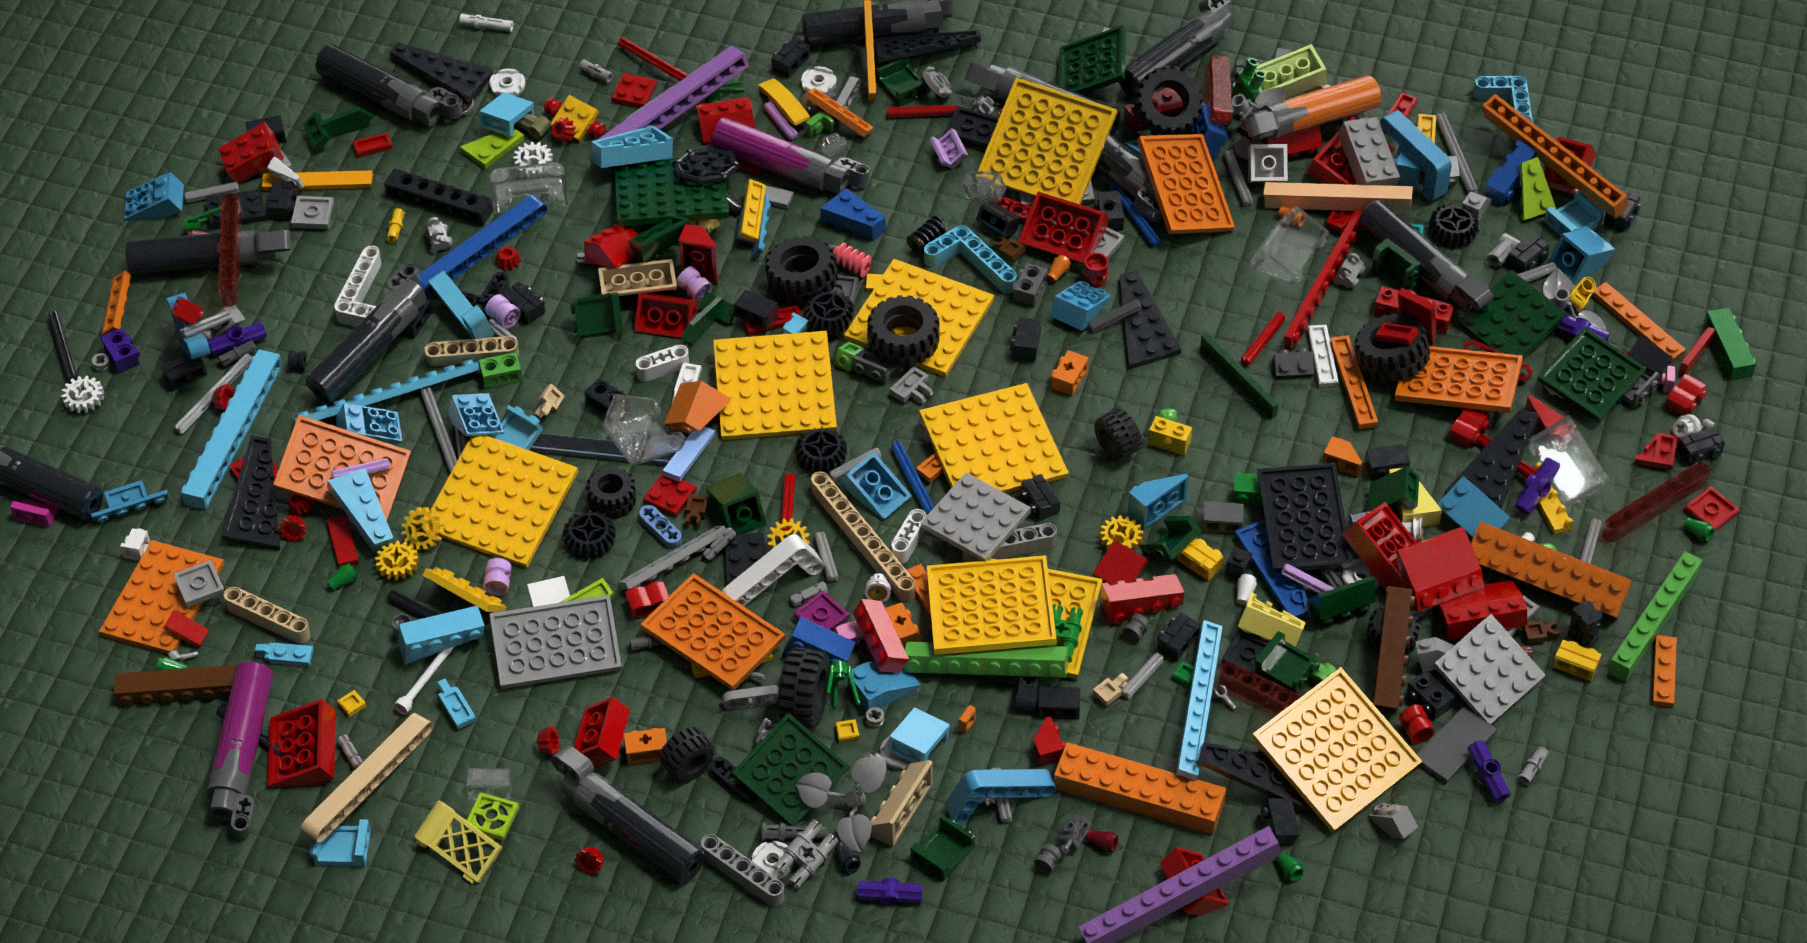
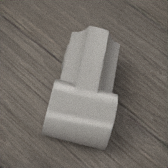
M1504 233L1499 239L1497 246L1488 254L1487 259L1494 267H1501L1507 260L1508 253L1519 245L1521 241Z

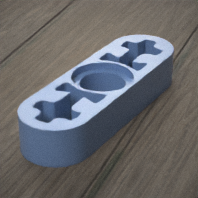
M646 505L640 509V521L665 546L674 549L681 545V532L654 506ZM658 524H664L666 526L662 530L655 528Z

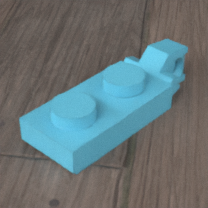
M284 643L256 644L255 648L256 657L264 658L270 664L302 667L310 666L314 651L313 646Z
M446 679L438 681L441 691L438 696L457 729L475 722L476 717L458 687H450Z

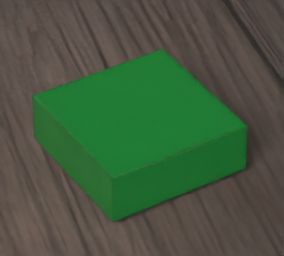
M1182 661L1173 672L1171 679L1189 688L1192 682L1194 667Z

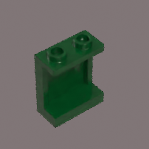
M909 57L898 58L877 69V81L900 107L930 93V87L924 78H921L909 65Z
M1387 238L1374 249L1371 273L1377 277L1385 271L1401 283L1403 289L1414 292L1418 287L1420 262Z
M618 292L573 298V303H570L571 315L575 314L576 322H573L574 333H578V337L610 331H624Z
M1406 466L1371 482L1368 513L1384 502L1387 503L1390 509L1405 504L1411 510L1418 507L1420 476Z
M1167 516L1163 522L1168 531L1157 542H1141L1139 547L1142 550V555L1147 560H1173L1202 532L1194 517Z
M1278 631L1255 659L1256 671L1296 694L1300 688L1303 689L1307 685L1312 673L1315 674L1319 670V655L1315 653L1313 656H1310L1286 642L1285 634Z
M941 815L938 826L920 845L915 842L910 848L911 860L942 881H945L975 848V836L970 830L963 829L957 825L952 818Z

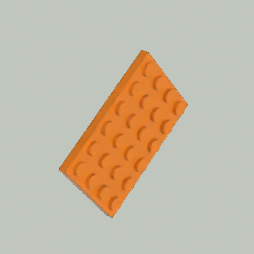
M1203 134L1139 136L1137 143L1168 234L1233 231L1235 225Z
M1429 346L1430 356L1428 363L1414 377L1410 376L1404 381L1399 380L1395 393V401L1511 413L1523 356Z
M298 415L273 487L343 509L327 489L328 480L333 479L332 471L387 458L390 469L368 474L387 521L411 451Z
M151 540L99 630L100 636L167 655L173 650L177 651L183 639L164 629V625L173 610L194 620L203 602L187 607L173 574L211 560L219 575L225 564L224 560Z
M694 573L641 623L642 630L732 691L786 639L785 633Z

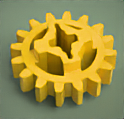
M417 507L415 511L410 510V517H404L407 521L406 524L401 525L405 527L402 534L407 535L405 542H410V545H413L418 550L423 548L430 549V546H436L435 540L441 541L439 533H444L440 529V526H443L444 523L438 521L441 516L435 515V510L429 511L428 507H423V509ZM424 515V517H421L420 520H417L419 516ZM425 537H428V538H429V539L426 540V541H423V542L421 541V540H424Z
M1119 515L1118 519L1111 517V522L1105 520V524L1101 525L1100 539L1102 540V546L1106 545V550L1109 549L1114 540L1131 550L1132 548L1137 550L1138 545L1142 542L1143 531H1141V525H1136L1135 519L1129 521V516L1125 519H1122L1121 515Z
M784 518L783 524L775 522L777 528H770L773 534L767 535V538L772 540L768 542V546H773V548L777 546L775 537L782 542L785 539L784 537H788L792 533L797 535L798 531L801 534L802 540L810 545V541L805 539L810 537V534L804 533L807 527L801 528V521L795 524L793 523V518L790 519V522H786ZM785 527H791V529L788 531L781 530Z
M397 541L395 545L389 542V547L383 545L382 551H377L378 557H375L377 571H380L381 576L387 575L388 580L394 577L395 581H397L400 576L406 579L405 575H413L412 570H417V564H419L417 550H414L413 545L408 546L407 542L400 544Z

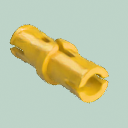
M394 209L392 219L388 223L389 230L386 240L389 243H397L399 232L402 231V221L405 215L402 209Z

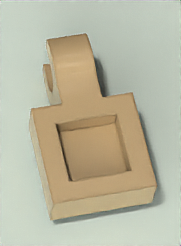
M547 385L539 398L542 404L534 414L541 418L543 414L547 416L550 410H557L565 395L554 385Z
M1121 673L1113 681L1107 678L1093 689V694L1108 706L1122 695L1121 689L1127 684L1128 677Z

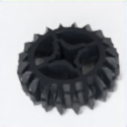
M1451 203L1449 206L1443 204L1442 208L1437 207L1436 211H1433L1431 214L1429 232H1431V237H1434L1436 242L1441 241L1442 245L1448 244L1449 247L1455 245L1456 248L1459 245L1464 247L1466 243L1470 244L1472 240H1475L1479 230V222L1476 214L1471 213L1470 209L1466 210L1464 206L1460 207L1459 204L1453 206Z
M821 290L820 294L814 293L813 297H809L804 308V316L808 320L809 328H813L815 332L827 331L829 336L832 332L838 334L839 330L844 332L845 327L849 328L850 323H853L855 315L854 305L850 301L849 296H845L843 292L838 294L837 290L834 292L828 290L825 293Z
M814 427L813 431L807 430L806 434H801L800 439H797L795 447L796 459L799 461L800 466H804L806 471L811 469L812 474L815 471H826L829 473L830 470L836 469L842 465V462H845L847 443L843 440L842 434L838 435L837 430L832 432L830 427L827 430H824L823 427L817 430Z
M590 509L589 513H585L582 510L580 515L575 513L574 518L569 517L568 523H565L563 529L564 544L568 551H572L573 555L578 554L580 558L584 555L588 559L593 555L597 558L599 553L604 555L605 550L610 551L611 546L614 545V539H616L615 525L612 523L611 518H607L605 513L600 515L599 511L592 513Z

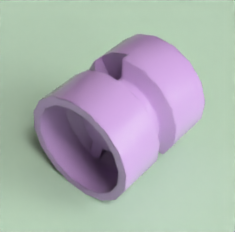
M693 266L682 271L676 280V284L683 291H687V295L693 300L702 299L706 291L708 292L711 288V283L705 277L701 278L700 273Z
M500 294L493 296L485 308L486 314L506 329L514 326L521 315L520 309L514 304H510L509 300Z
M493 558L487 561L485 567L486 575L483 581V590L486 593L500 596L508 592L512 567L507 560Z

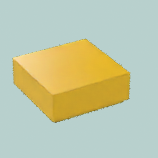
M867 274L866 291H873L883 275Z
M355 690L337 700L338 705L349 718L366 708V703Z
M856 719L835 722L839 743L859 740Z

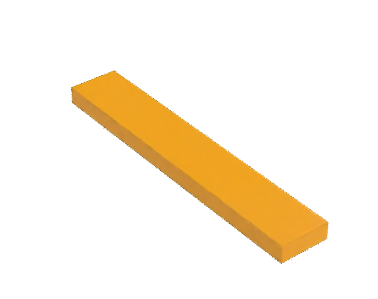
M863 0L868 101L876 99L871 0Z
M372 170L295 173L305 185L303 188L295 186L298 190L372 188ZM271 173L263 174L262 190L271 191L274 181H285L273 177Z

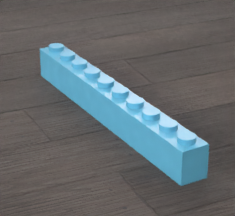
M259 349L256 355L252 357L248 370H245L241 383L237 385L233 398L229 400L225 413H222L220 422L214 428L210 441H207L202 456L198 457L195 469L190 472L187 484L182 487L181 496H183L185 505L207 510L229 465L232 463L282 368L280 354Z

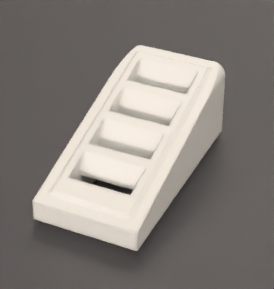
M273 157L267 167L273 177L283 181L294 182L295 186L300 188L305 186L298 175L279 159Z

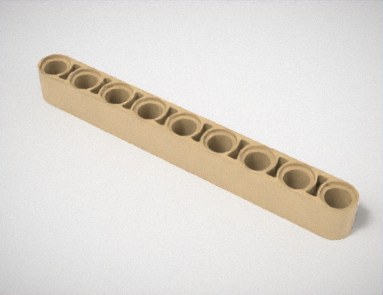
M824 472L814 473L811 477L812 493L876 572L887 577L894 594L903 602L912 601L915 598V581L830 477Z
M416 713L411 714L304 820L300 832L318 843L322 842L430 734L433 722Z

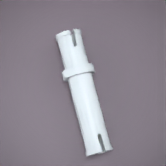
M462 13L459 19L460 25L474 26L477 29L488 28L508 32L513 30V21Z

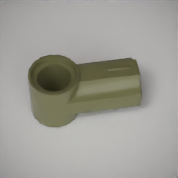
M529 113L515 123V125L527 130L537 140L552 126L546 117L540 116L537 118Z

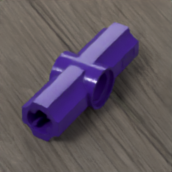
M1568 315L1554 328L1568 334L1571 339H1574L1584 327L1607 342L1610 336L1609 332L1592 326L1588 320L1580 317L1575 319Z
M259 322L244 328L233 326L226 334L209 339L207 342L212 355H216L230 349L233 350V347L237 348L248 341L254 342L265 338L267 334L263 323Z
M1550 457L1545 458L1535 475L1531 474L1527 478L1525 490L1515 504L1517 509L1527 515L1531 514L1541 497H1546L1549 494L1551 482L1561 468L1560 463Z
M1479 740L1469 745L1467 750L1478 770L1477 778L1481 783L1485 784L1493 801L1499 803L1509 798L1511 793L1500 773L1501 764L1496 759H1493L1485 741Z
M885 878L881 882L859 881L858 900L880 901L886 906H894L899 902L921 903L922 884L900 883L895 878Z

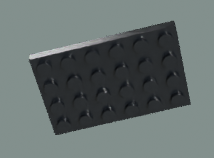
M1326 463L1257 469L1273 573L1282 572L1285 564H1289L1301 571L1352 567L1353 560L1350 545L1341 534L1347 529L1336 464Z

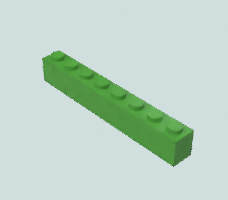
M1686 551L1683 553L1611 659L1608 674L1625 683L1654 642L1656 635L1660 633L1699 575L1702 559Z
M907 642L905 652L909 660L904 666V672L1066 678L1069 665L1068 647L1033 646L935 655L934 643Z

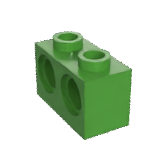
M516 352L479 360L485 389L522 382L521 369Z

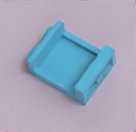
M503 92L479 111L480 127L510 137L514 134V124L527 113L534 116V102Z
M1578 191L1574 200L1556 210L1552 206L1546 209L1544 222L1561 236L1563 233L1588 227L1593 230L1602 224L1604 211Z
M508 405L506 409L509 413L501 423L504 434L492 435V438L529 450L543 431L539 424L540 420L533 415L528 417L517 406L513 408Z
M914 707L890 735L888 751L912 763L927 761L930 752L941 739L947 740L950 724Z
M360 819L359 826H337L322 842L314 841V845L311 844L310 857H313L315 866L366 867L371 833L369 821Z

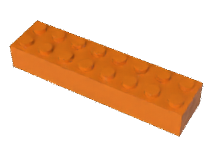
M1481 521L1471 543L1479 565L1579 604L1590 601L1595 606L1594 609L1615 618H1619L1633 583L1631 579Z
M1068 742L1054 774V783L1059 791L1211 835L1214 834L1226 797L1225 787L1186 778L1173 772Z

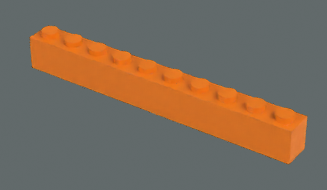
M1494 94L1482 105L1484 118L1515 142L1519 140L1536 149V158L1538 157L1541 162L1616 219L1629 207L1628 197L1624 192L1499 96Z

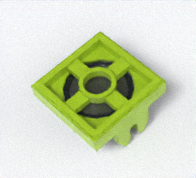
M480 793L467 821L492 840L499 839L504 841L518 812L519 803Z

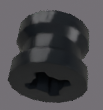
M290 350L288 353L289 369L298 367L305 370L307 363L306 351L295 352Z

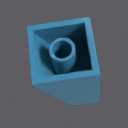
M1589 227L1561 235L1547 264L1555 263L1557 269L1559 268L1575 285L1584 277H1588L1608 264L1615 248Z

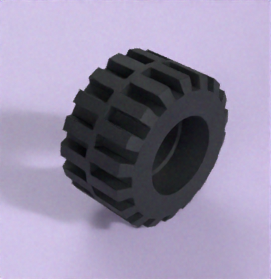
M1114 408L1095 420L1094 431L1102 449L1112 459L1122 461L1141 449L1142 437L1135 421L1126 411L1121 408Z
M606 466L605 469H597V473L593 472L591 477L588 478L586 484L588 505L594 513L599 511L600 514L605 513L607 517L613 519L616 516L617 518L622 517V514L627 515L629 510L634 508L637 498L635 480L631 477L629 471L626 472L624 468L618 469V466H613V468ZM608 491H618L613 494H606Z
M1384 605L1373 611L1368 623L1367 642H1369L1370 648H1374V652L1377 654ZM1413 611L1409 613L1410 616H1413L1411 628L1407 630V635H1410L1409 647H1405V655H1409L1410 651L1415 649L1419 634V619L1414 617L1415 613Z
M688 727L674 734L666 742L660 751L659 761L675 781H689L705 771L713 761L716 753L715 746L700 729Z

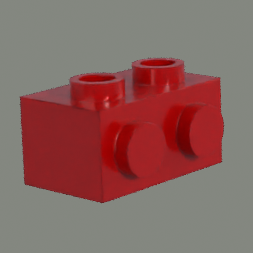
M180 296L177 297L170 312L177 316V321L189 325V323L195 324L196 321L199 322L203 315L201 306Z

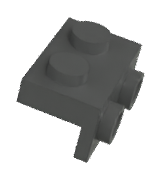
M864 349L859 356L854 355L852 357V370L884 383L887 382L896 369V365L892 366L888 362L884 363L879 360V356L876 357L873 353Z
M1297 349L1296 352L1289 353L1288 350H1278L1273 355L1275 377L1314 375L1313 351L1307 352V349Z
M1655 372L1652 376L1645 373L1621 399L1633 407H1636L1640 402L1643 403L1648 394L1657 389L1659 373Z

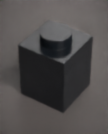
M1234 547L1226 561L1225 576L1238 580L1242 574H1248L1251 569L1253 554Z

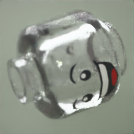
M838 133L824 137L822 143H820L824 156L831 159L844 155L845 147H848L844 136L840 137Z

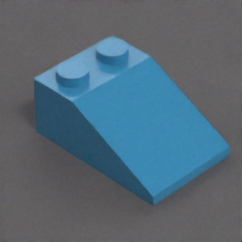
M875 452L871 453L840 480L852 496L883 520L912 496Z
M1182 474L1143 482L1139 486L1133 487L1129 492V518L1131 520L1135 519L1136 524L1141 525V529L1144 531L1187 500L1189 476Z
M1464 476L1437 504L1444 515L1459 527H1463L1465 532L1472 538H1474L1480 521L1502 529L1511 519Z
M875 661L863 663L851 670L860 703L866 711L873 707L882 708L921 687L911 672H904V667L900 673L879 671ZM847 676V686H848L849 689L852 691V688H851V685H850V682H849V679H848V676Z

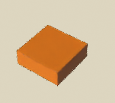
M969 705L958 720V731L965 734L976 721L975 707Z

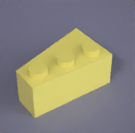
M1401 468L1389 469V474H1391V473H1393V472H1395V471H1397V470H1399V469H1401ZM1420 481L1418 507L1411 510L1408 506L1402 504L1394 508L1398 519L1402 523L1413 522L1414 518L1416 520L1422 518L1423 527L1440 524L1442 510Z
M1251 592L1238 627L1246 633L1259 635L1265 641H1271L1275 634L1280 631L1285 634V641L1296 647L1305 622L1284 610L1282 613L1272 608V603L1268 601L1266 604L1255 599L1257 595Z

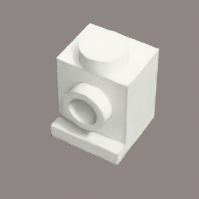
M132 528L129 536L127 535L125 538V543L120 545L124 558L140 561L150 544L148 532L143 529Z

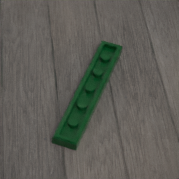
M1208 333L1201 335L1200 348L1271 419L1276 417L1278 402Z

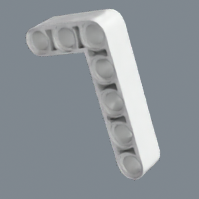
M367 246L363 249L334 305L337 321L341 324L356 327L376 307L362 303L382 264L380 252L376 246Z
M790 535L728 584L721 592L742 606H745L794 565L798 564L810 575H817L824 569V563L815 550L798 535Z

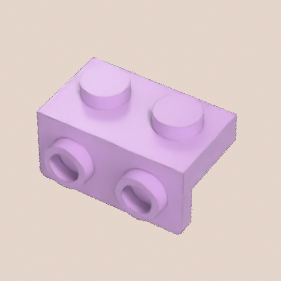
M952 128L939 140L933 136L930 138L933 144L932 149L937 153L938 161L943 166L954 169L968 156L956 130Z

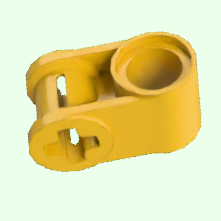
M1584 277L1569 291V302L1572 303L1577 313L1584 308L1596 289V283L1590 277Z

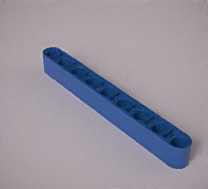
M534 195L528 196L419 273L421 279L419 285L423 288L426 298L435 294L428 283L430 279L444 271L453 281L543 217L547 212V205Z

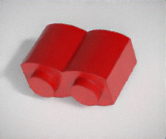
M1685 374L1668 395L1665 406L1682 416L1688 415V413L1692 414L1697 407V402L1703 401L1707 394V391H1705L1706 384Z
M1465 408L1452 425L1449 438L1468 448L1473 443L1477 444L1481 432L1486 431L1490 425V421H1488L1489 414L1482 410Z
M652 582L645 587H633L625 592L626 602L632 619L649 616L669 597L664 582Z

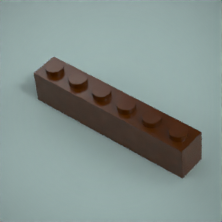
M1388 586L1385 591L1372 704L1378 710L1396 712L1398 707H1402L1403 695L1400 694L1401 687H1404L1406 675L1402 673L1403 667H1407L1408 655H1405V647H1409L1410 635H1407V630L1411 628L1413 616L1409 615L1410 608L1414 607L1415 596H1412V589Z
M237 665L116 673L114 696L117 705L125 706L142 703H169L172 701L229 698Z

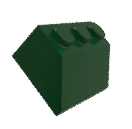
M673 216L628 240L627 242L636 261L650 262L654 259L653 256L667 253L670 250L669 248L674 245L679 246V238L685 224L689 225L688 218Z
M1371 576L1317 594L1309 599L1307 602L1315 623L1322 621L1324 625L1334 621L1333 617L1340 615L1341 618L1352 615L1351 611L1358 609L1359 612L1371 609L1370 605L1376 602L1374 577Z

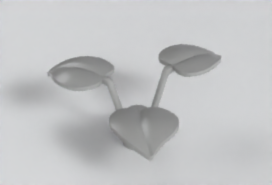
M1276 87L1265 90L1255 98L1256 104L1252 103L1250 99L1246 100L1244 95L1238 94L1233 98L1209 101L1208 106L1220 110L1223 124L1229 123L1233 119V115H1237V113L1241 115L1245 124L1244 115L1248 113L1249 105L1260 109L1265 105L1282 101L1285 98L1286 89L1285 87ZM1241 136L1234 143V151L1237 156L1248 160V146L1251 144H1263V139L1251 140Z
M1559 268L1556 269L1543 285L1544 296L1554 300L1553 303L1561 309L1568 307L1573 318H1584L1592 326L1606 331L1604 322L1594 312L1583 310L1578 314V317L1575 315L1572 303L1569 302V291L1574 284Z
M865 757L855 762L852 768V778L858 782L856 785L857 791H849L847 794L830 792L829 789L832 782L828 776L822 773L804 775L798 780L796 785L802 801L809 807L818 808L823 806L827 802V795L845 798L847 806L853 809L849 813L850 818L840 819L837 831L841 841L847 847L857 852L864 851L871 836L872 826L866 816L861 814L853 815L858 811V807H862L866 802V796L863 791L872 793L882 785L886 774V758Z

